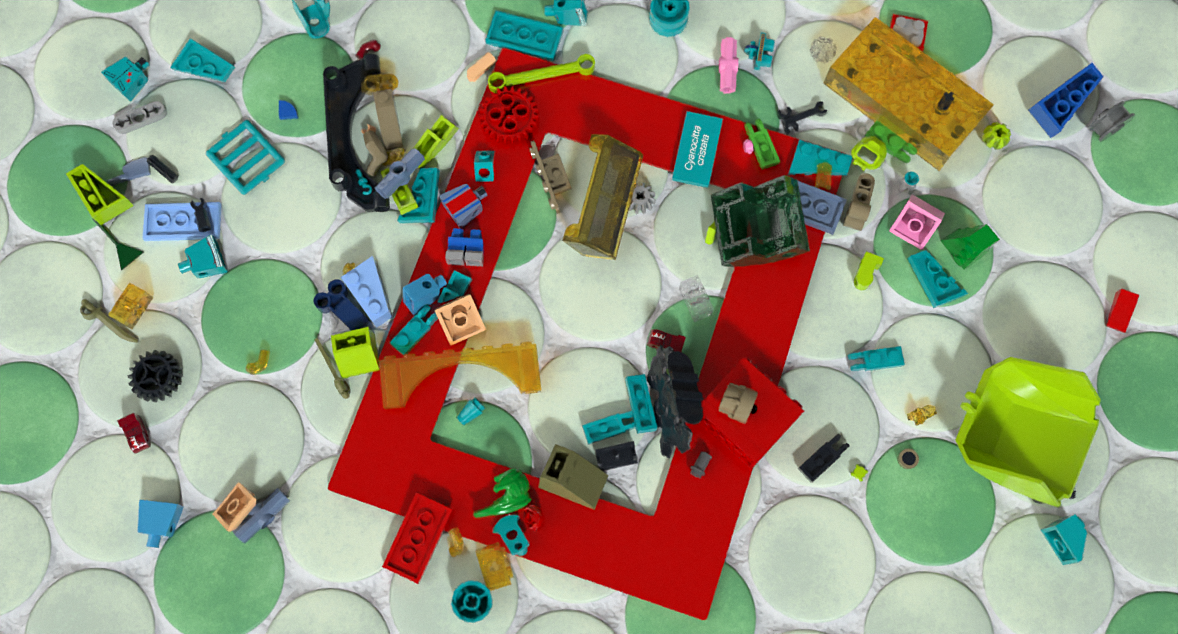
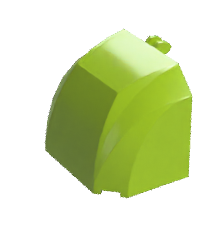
M1009 357L985 369L975 394L970 391L965 393L966 399L970 400L971 403L962 402L960 405L967 413L955 441L965 462L974 471L1007 489L1055 507L1061 506V500L1063 498L1069 499L1072 495L1097 431L1099 419H1095L1096 405H1100L1101 399L1085 372Z

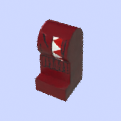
M652 329L647 346L656 350L660 345L664 349L670 346L673 348V351L682 352L686 337Z
M132 413L117 420L133 453L137 454L151 447L149 435L141 416Z

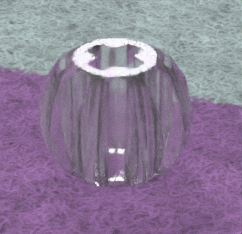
M821 36L812 42L810 56L814 57L813 60L816 62L828 63L836 56V43H833V39L830 37L825 38Z

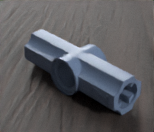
M415 148L411 149L400 161L391 164L390 172L379 182L375 190L383 198H389L399 186L406 185L410 181V175L425 160L424 156Z
M277 488L263 502L254 506L248 516L233 530L234 535L243 543H246L260 529H264L275 519V515L290 502L289 498Z

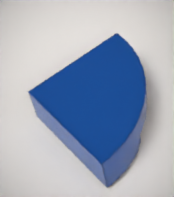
M279 100L280 120L298 119V113L294 106L289 102Z

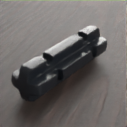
M150 155L147 158V163L170 183H175L178 180L177 174L170 170L155 155Z

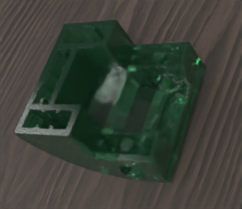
M783 175L755 187L741 182L711 194L721 266L742 267L767 264L810 251L797 179Z

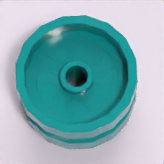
M652 0L649 22L653 31L665 37H673L682 33L688 23L689 1Z

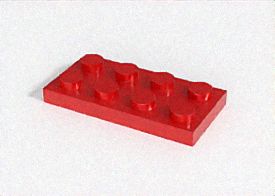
M416 492L382 567L419 584L454 509Z

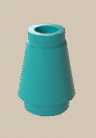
M476 397L472 400L469 399L456 418L465 426L483 414L485 406Z

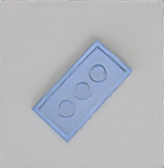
M196 202V206H199L201 202ZM206 202L207 207L205 210H207L212 228L206 232H199L194 215L195 210L191 207L190 203L145 204L143 240H202L209 235H212L215 239H220L222 204L220 202Z

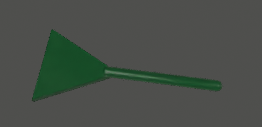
M92 218L116 245L121 271L144 253L143 251L118 243L103 225H100Z

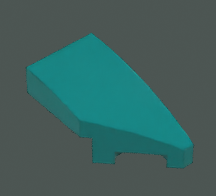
M454 270L437 302L444 303L464 296L472 278Z

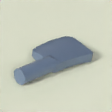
M143 157L122 167L124 174L107 180V183L110 186H115L125 181L151 175L150 166L146 161L147 158Z

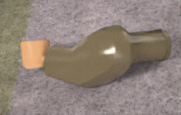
M367 124L368 130L363 128L361 132L364 134L365 145L373 158L365 172L376 177L382 163L387 162L388 154L376 135V128Z

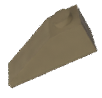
M386 89L373 92L385 150L403 148L392 90Z

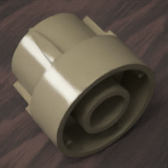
M730 383L720 403L719 411L745 424L758 392L743 385L738 386Z

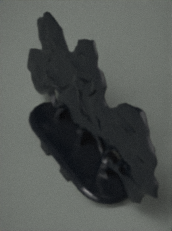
M660 345L656 356L652 358L646 379L650 387L659 392L658 399L654 401L653 410L657 428H662L659 440L661 454L664 457L670 458L674 451V446L682 454L690 449L693 434L691 429L686 426V423L694 425L702 421L703 408L701 401L703 396L702 392L698 390V374H695L689 357L683 352L673 351V348L670 346L664 349Z

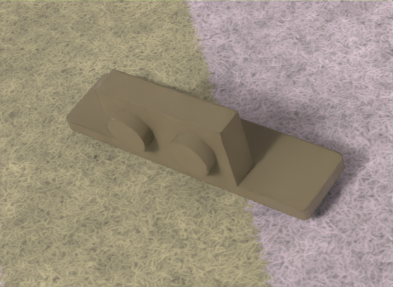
M532 141V147L529 150L532 158H537L539 163L535 166L539 176L543 175L545 181L542 182L545 193H550L551 199H548L552 210L555 209L557 213H560L555 195L572 189L559 154L541 160L536 144Z

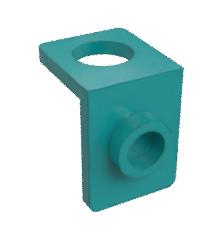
M476 151L474 168L475 180L477 182L494 181V151ZM486 168L490 174L487 177H483L479 174V170Z

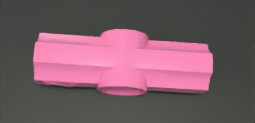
M727 37L721 41L719 73L720 91L730 94L736 90L738 58L737 40Z

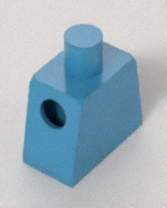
M426 274L403 287V302L414 316L425 305H430L439 298L440 288L447 284L444 277L439 275L433 279L430 274Z
M139 500L138 533L148 535L146 547L159 548L161 536L172 538L184 506L173 503Z

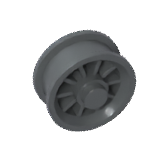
M1124 101L1117 103L1110 109H1105L1098 115L1099 118L1088 127L1089 130L1093 129L1100 138L1098 140L1100 142L1117 133L1135 117L1134 113L1130 114L1124 107Z

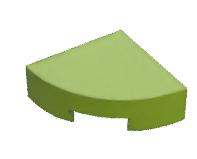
M717 219L708 227L705 243L709 245L713 244L716 239V231L719 230Z

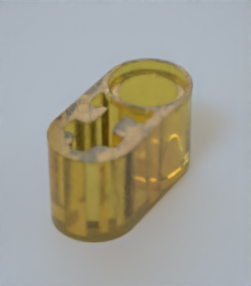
M393 74L370 75L362 82L361 89L367 95H373V92L391 89L393 92L398 86V79ZM387 80L389 83H392L391 87H389L388 84H385ZM366 82H373L375 89H369Z

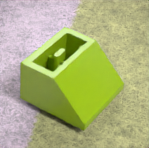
M369 327L331 335L333 355L341 378L344 379L380 370L375 334Z

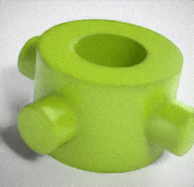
M857 464L850 474L861 482L868 473V470Z

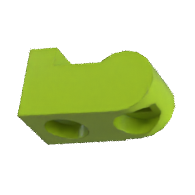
M867 251L865 252L853 282L858 290H866L873 282V271L880 268L884 258Z

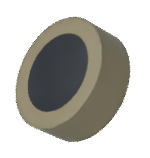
M904 449L899 453L897 460L902 468L912 469L918 464L919 456L912 449Z

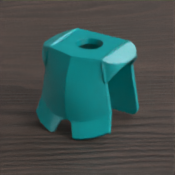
M292 0L294 10L309 37L318 39L329 33L330 2L325 3V0H313L315 4L300 10L295 0ZM312 19H318L320 21L319 25L315 27L311 26L309 23Z

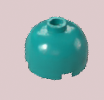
M478 581L461 583L455 589L451 600L454 614L460 620L467 623H476L483 620L489 615L493 604L490 590Z

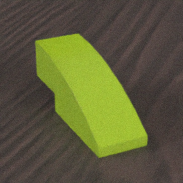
M441 115L433 127L427 129L414 146L425 159L418 166L419 169L427 165L459 130L446 117Z

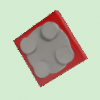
M893 14L886 48L922 55L928 21Z

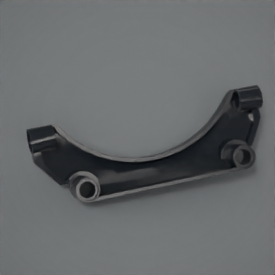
M367 54L362 60H356L340 69L335 66H329L323 71L329 180L335 190L346 191L347 198L366 212H387L390 210V197L385 199L375 190L378 183L362 169L355 156L352 143V125L356 110L364 95L381 76L380 57L376 54ZM358 169L361 170L363 177L367 179V184L372 187V192L369 195H364L363 192H368L370 189L363 188L358 183L359 178L356 173ZM338 178H343L341 182H335Z

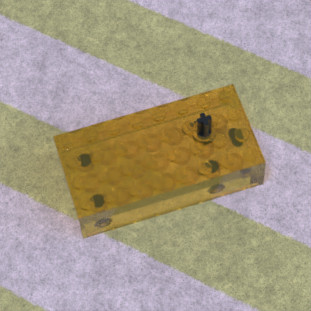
M876 17L873 18L830 66L823 83L873 122L878 120L905 142L915 146L917 149L916 154L938 171L943 168L994 106L993 103Z

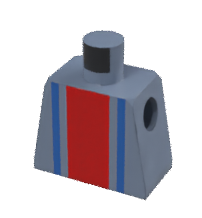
M468 184L439 195L441 203L460 229H463L482 212L483 208L480 200L488 196L482 186L472 191Z

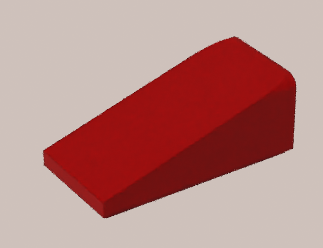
M1125 289L1118 290L1114 296L1106 327L1125 333L1138 302L1139 294Z

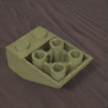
M555 444L540 476L539 488L595 509L609 475L576 452Z

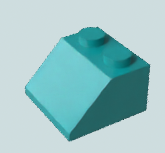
M1076 514L1060 518L1041 529V532L1062 565L1079 563L1083 558L1087 531L1084 528L1083 520L1077 517Z

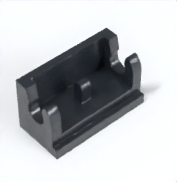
M634 441L595 450L598 468L602 471L638 463Z

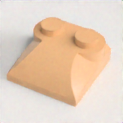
M470 294L435 309L450 345L486 330Z
M238 482L214 511V517L227 531L235 530L256 505L254 493Z

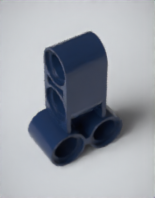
M339 279L330 281L328 293L321 292L314 297V305L321 313L326 314L332 311L351 331L364 328L370 323L346 298L348 289L343 281ZM336 287H342L341 292L334 293ZM322 300H328L327 305L320 306Z

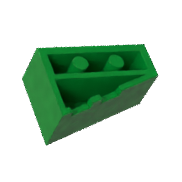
M988 224L974 226L973 228L966 227L962 230L961 228L956 229L940 241L954 257L955 263L965 270L982 258L1000 239Z

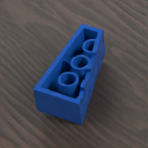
M1091 63L1028 109V111L1047 135L1052 138L1062 131L1065 124L1073 117L1076 110L1084 103V100L1091 94L1104 76Z

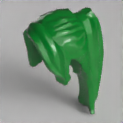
M512 468L495 476L494 480L498 484L494 486L493 490L498 493L500 490L506 489L504 495L494 501L492 505L474 511L473 515L479 518L508 514L528 505L532 501L528 494L530 485L522 471Z

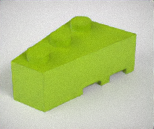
M83 164L66 173L90 215L100 225L134 206L125 196Z

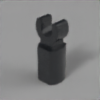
M200 198L201 204L196 206L192 200L190 205L195 210L194 215L199 232L211 230L207 210H205L207 207L206 201Z

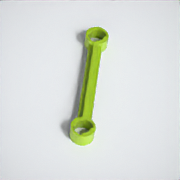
M582 54L574 62L506 76L500 72H494L488 77L489 89L497 94V88L502 92L504 91V86L507 87L579 72L582 75H590L595 70V59L590 54ZM585 61H590L593 64L588 69L581 67V64ZM496 79L504 81L500 87L492 86L493 82L497 81Z

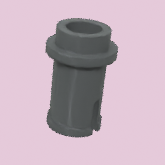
M703 451L700 452L694 466L690 467V473L697 478L704 476V471L712 457Z

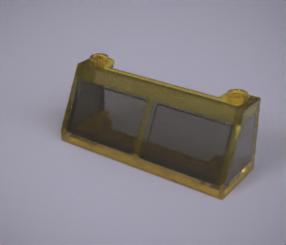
M592 134L589 148L592 152L597 153L580 219L578 224H571L566 228L562 241L582 256L616 260L643 154L609 135Z

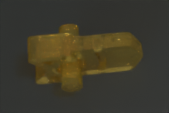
M397 148L386 151L388 160L382 163V165L390 166L392 163L400 161L406 149Z
M826 162L818 164L815 188L825 187L827 190H830L832 172L830 164Z
M926 405L908 413L907 418L909 421H914L915 426L923 424L926 419L936 415L937 411L935 406Z

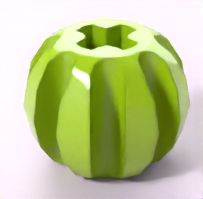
M993 122L991 125L986 126L983 130L982 139L983 142L987 143V147H993L995 150L1007 146L1011 137V131L1006 128L1007 125Z

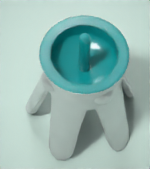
M908 172L905 174V177L898 180V183L903 181L898 192L901 193L909 187L908 195H911L914 187L916 188V184L919 182L918 174Z

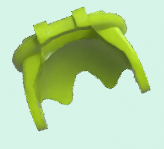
M868 136L861 139L851 151L852 158L854 159L853 164L861 167L863 171L881 167L887 155L885 143L876 136ZM862 147L869 149L877 155L873 164L867 163L857 155Z

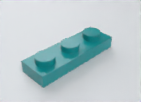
M645 374L626 376L625 382L637 434L656 431L657 424Z

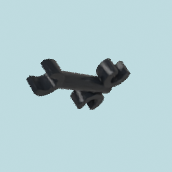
M819 101L814 108L792 116V110L789 106L786 108V115L782 114L781 110H778L777 117L782 120L785 126V134L789 135V127H793L795 132L798 131L799 125L797 121L814 115L819 117L825 116L827 109L819 110V107H822L824 102Z

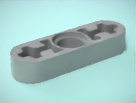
M155 101L115 117L112 124L117 132L126 134L165 118L167 110L162 103ZM144 114L142 121H135L137 115Z

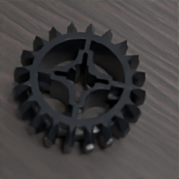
M153 350L152 354L146 351V357L139 355L140 361H133L135 367L129 368L133 373L127 375L131 380L128 384L133 387L132 392L137 393L138 398H143L147 402L150 400L157 402L158 398L161 401H165V395L172 397L171 391H177V388H175L176 384L181 385L178 378L183 377L179 373L182 370V367L178 365L179 361L173 359L174 356L167 354L165 351L159 353V351ZM158 362L165 363V364H163L162 366H161V365H159V366H157V367L151 366L152 364L158 363ZM154 385L160 387L155 390H146L147 387H152Z

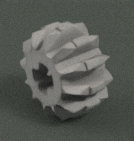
M644 182L641 186L634 183V188L629 186L628 192L624 194L626 198L625 205H629L628 210L632 211L635 209L636 215L639 213V210L643 214L646 213V209L651 211L652 205L656 202V199H654L655 192L651 191L652 187L648 186L645 188Z

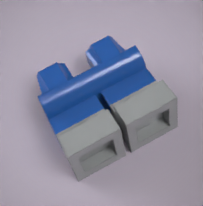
M454 228L451 237H448V250L445 257L447 264L465 265L466 263L467 266H483L484 242L481 230L473 229L471 230L470 238H463L464 230Z

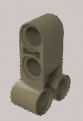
M863 173L859 176L853 189L843 226L862 231L871 210L870 201L875 184V179L871 174Z

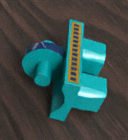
M761 33L758 46H756L755 41H751V44L744 48V52L749 55L748 59L753 60L754 56H756L754 70L759 71L760 67H770L773 55L763 54V52H773L775 40L766 38V33Z

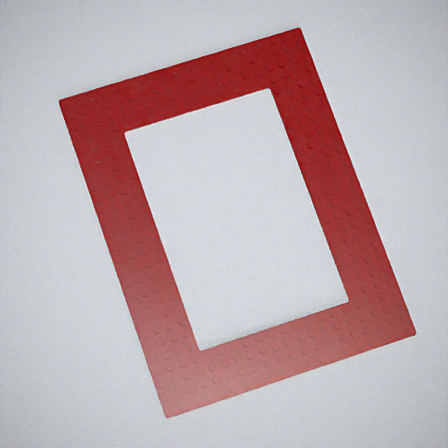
M503 48L492 73L500 72L506 76L559 64ZM579 72L512 85L514 86V91L517 92L521 88V94L527 91L528 97H533V102L537 103L536 109L539 110L537 115L539 116V121L536 122L537 128H532L533 134L527 132L528 139L522 136L521 142L514 139V144L510 140L504 144L503 139L497 143L496 137L490 139V133L485 134V128L481 127L482 122L479 120V116H481L479 109H483L481 103H486L485 97L491 98V90L487 84L445 192H448L464 184H468L472 191L481 186L485 189L488 196L480 200L483 208L482 212L463 228V238H470L471 230L473 229L481 230L484 242L483 266H467L466 263L465 265L447 264L445 257L448 250V237H451L454 228H460L443 204L440 203L435 216V222L431 225L408 284L426 274H430L433 279L442 275L448 284L455 270L472 278L465 295H471L479 312L537 159L532 158L529 150L532 147L531 142H535L539 152L546 134L559 136L674 172L685 117L688 111L723 119L709 182L711 185L746 196L764 194L782 188L784 200L786 201L794 180L836 195L842 175H788L798 142L801 139L768 129V134L780 163L762 170L754 150L751 154L744 151L743 143L746 139L749 140L744 127L746 122L591 74L582 75ZM496 79L497 81H494L492 84L494 87H500L504 81ZM507 86V90L510 91L512 86ZM505 102V103H504V105H510V104H511V102ZM525 112L518 113V115L521 116L526 114ZM494 115L492 118L498 119L500 116ZM751 124L754 133L758 132L756 125ZM509 125L507 129H513L515 126ZM476 151L495 152L493 161L494 181L477 182L475 180L474 160ZM486 168L479 170V174L483 177H487L490 174ZM750 218L742 242L744 264H736L699 375V382H697L698 390L702 392L703 400L743 358L752 360L757 365V369L761 373L765 372L772 378L771 382L778 387L825 234L824 231L788 218L794 254L760 262L753 224ZM446 284L445 286H443L442 288H440L439 297H440V295H441V293H442L444 287L447 286V284ZM402 298L379 356L380 370L374 371L328 484V490L405 517L416 492H419L454 509L444 531L509 554L511 553L501 535L493 533V529L496 523L503 517L518 515L520 517L518 525L530 544L527 553L518 557L696 619L706 620L752 470L700 422L694 425L686 423V426L691 429L693 434L690 449L682 454L676 447L653 516L602 499L598 500L595 509H591L539 488L540 478L523 473L530 485L528 494L532 501L528 505L508 514L474 517V511L492 505L494 501L504 495L506 489L500 490L498 493L494 492L493 488L498 484L494 477L512 468L431 441L432 433L468 338L450 345L441 323L437 319L425 336L404 357L390 344L392 339L414 317L404 304ZM437 299L429 305L431 307L430 311L422 320L426 323L428 318L433 313H436L435 309L453 300L439 303ZM703 451L709 454L712 459L704 471L705 475L697 478L690 473V467L694 466L700 452ZM529 505L539 507L544 515V522L537 530L528 529V524L524 521L526 514L524 509L529 507ZM509 531L507 539L514 540L518 535L517 531Z

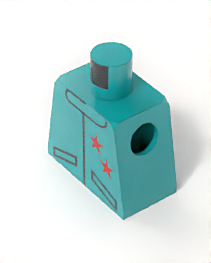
M123 57L101 73L131 102L148 82V78L142 71L150 64L143 57L135 63L128 57Z

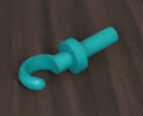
M358 169L356 170L359 178L358 183L363 188L370 189L368 192H363L364 195H369L372 192V187L367 184V179L363 177L361 170Z

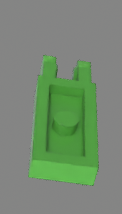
M761 119L755 120L758 130L755 133L749 122L744 123L748 138L753 143V150L761 169L778 165L780 163L779 157Z
M878 120L865 134V137L876 136L879 140L883 141L886 145L887 153L904 163H909L910 157L905 152L900 151L901 149L911 155L917 153L915 146L907 143V141Z

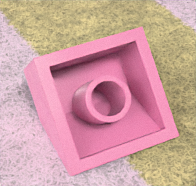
M912 194L889 231L922 250L941 223L945 213Z

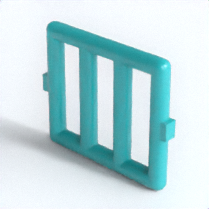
M249 120L243 121L231 132H225L222 135V139L206 151V156L242 195H246L262 181L265 183L270 179L268 176L285 163L282 155ZM245 129L253 135L223 160H220L215 155V153ZM259 141L264 148L234 173L226 167ZM270 153L276 161L244 186L238 178Z

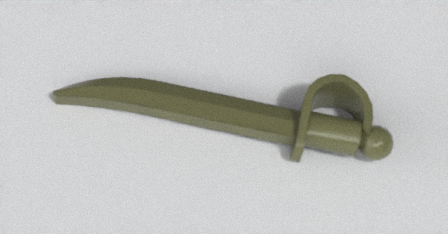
M87 299L81 301L80 313L84 319L93 320L98 318L120 338L138 343L137 339L126 333L102 312V306L97 308ZM87 309L91 313L85 314L84 310Z
M314 339L335 378L334 385L344 399H348L351 393L350 387L343 378L338 377L319 339Z

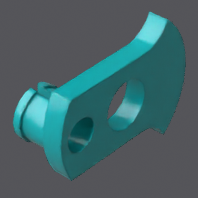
M518 515L505 516L496 523L493 533L501 535L512 555L523 556L527 553L530 544L518 525L520 517ZM511 530H515L518 533L514 540L507 539V534Z

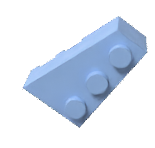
M371 256L343 275L341 279L375 327L378 328L391 319L392 314L374 257Z

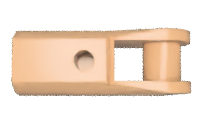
M486 53L476 64L467 70V78L470 82L477 81L483 73L496 63V59L492 54Z

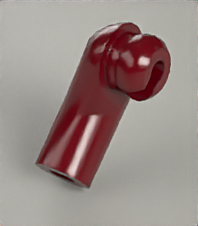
M374 39L363 43L355 56L362 60L371 49L374 52H378L381 44Z

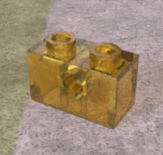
M129 283L108 316L133 330L153 297L143 289Z
M497 542L476 549V556L486 587L493 591L511 585L510 578H513L514 575L511 566H506L505 559L508 556L505 546L501 547L500 543ZM493 562L499 565V570L495 571V568H490Z

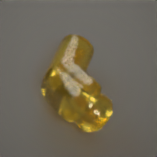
M260 350L258 361L248 363L246 371L251 375H257L265 370L268 365L270 351Z
M456 527L448 531L454 544L453 547L449 548L452 557L460 556L463 553L464 541Z

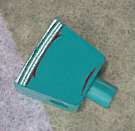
M554 0V5H545V16H555L559 25L587 26L588 10L584 0Z
M212 235L186 248L187 260L178 263L182 274L191 271L197 278L228 272L218 242Z

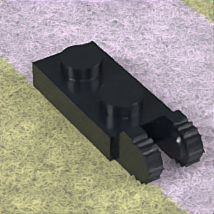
M839 433L829 442H826L798 468L810 483L814 482L839 459L840 455L850 446L848 443L843 444L838 451L832 447L834 443L840 440L841 436Z

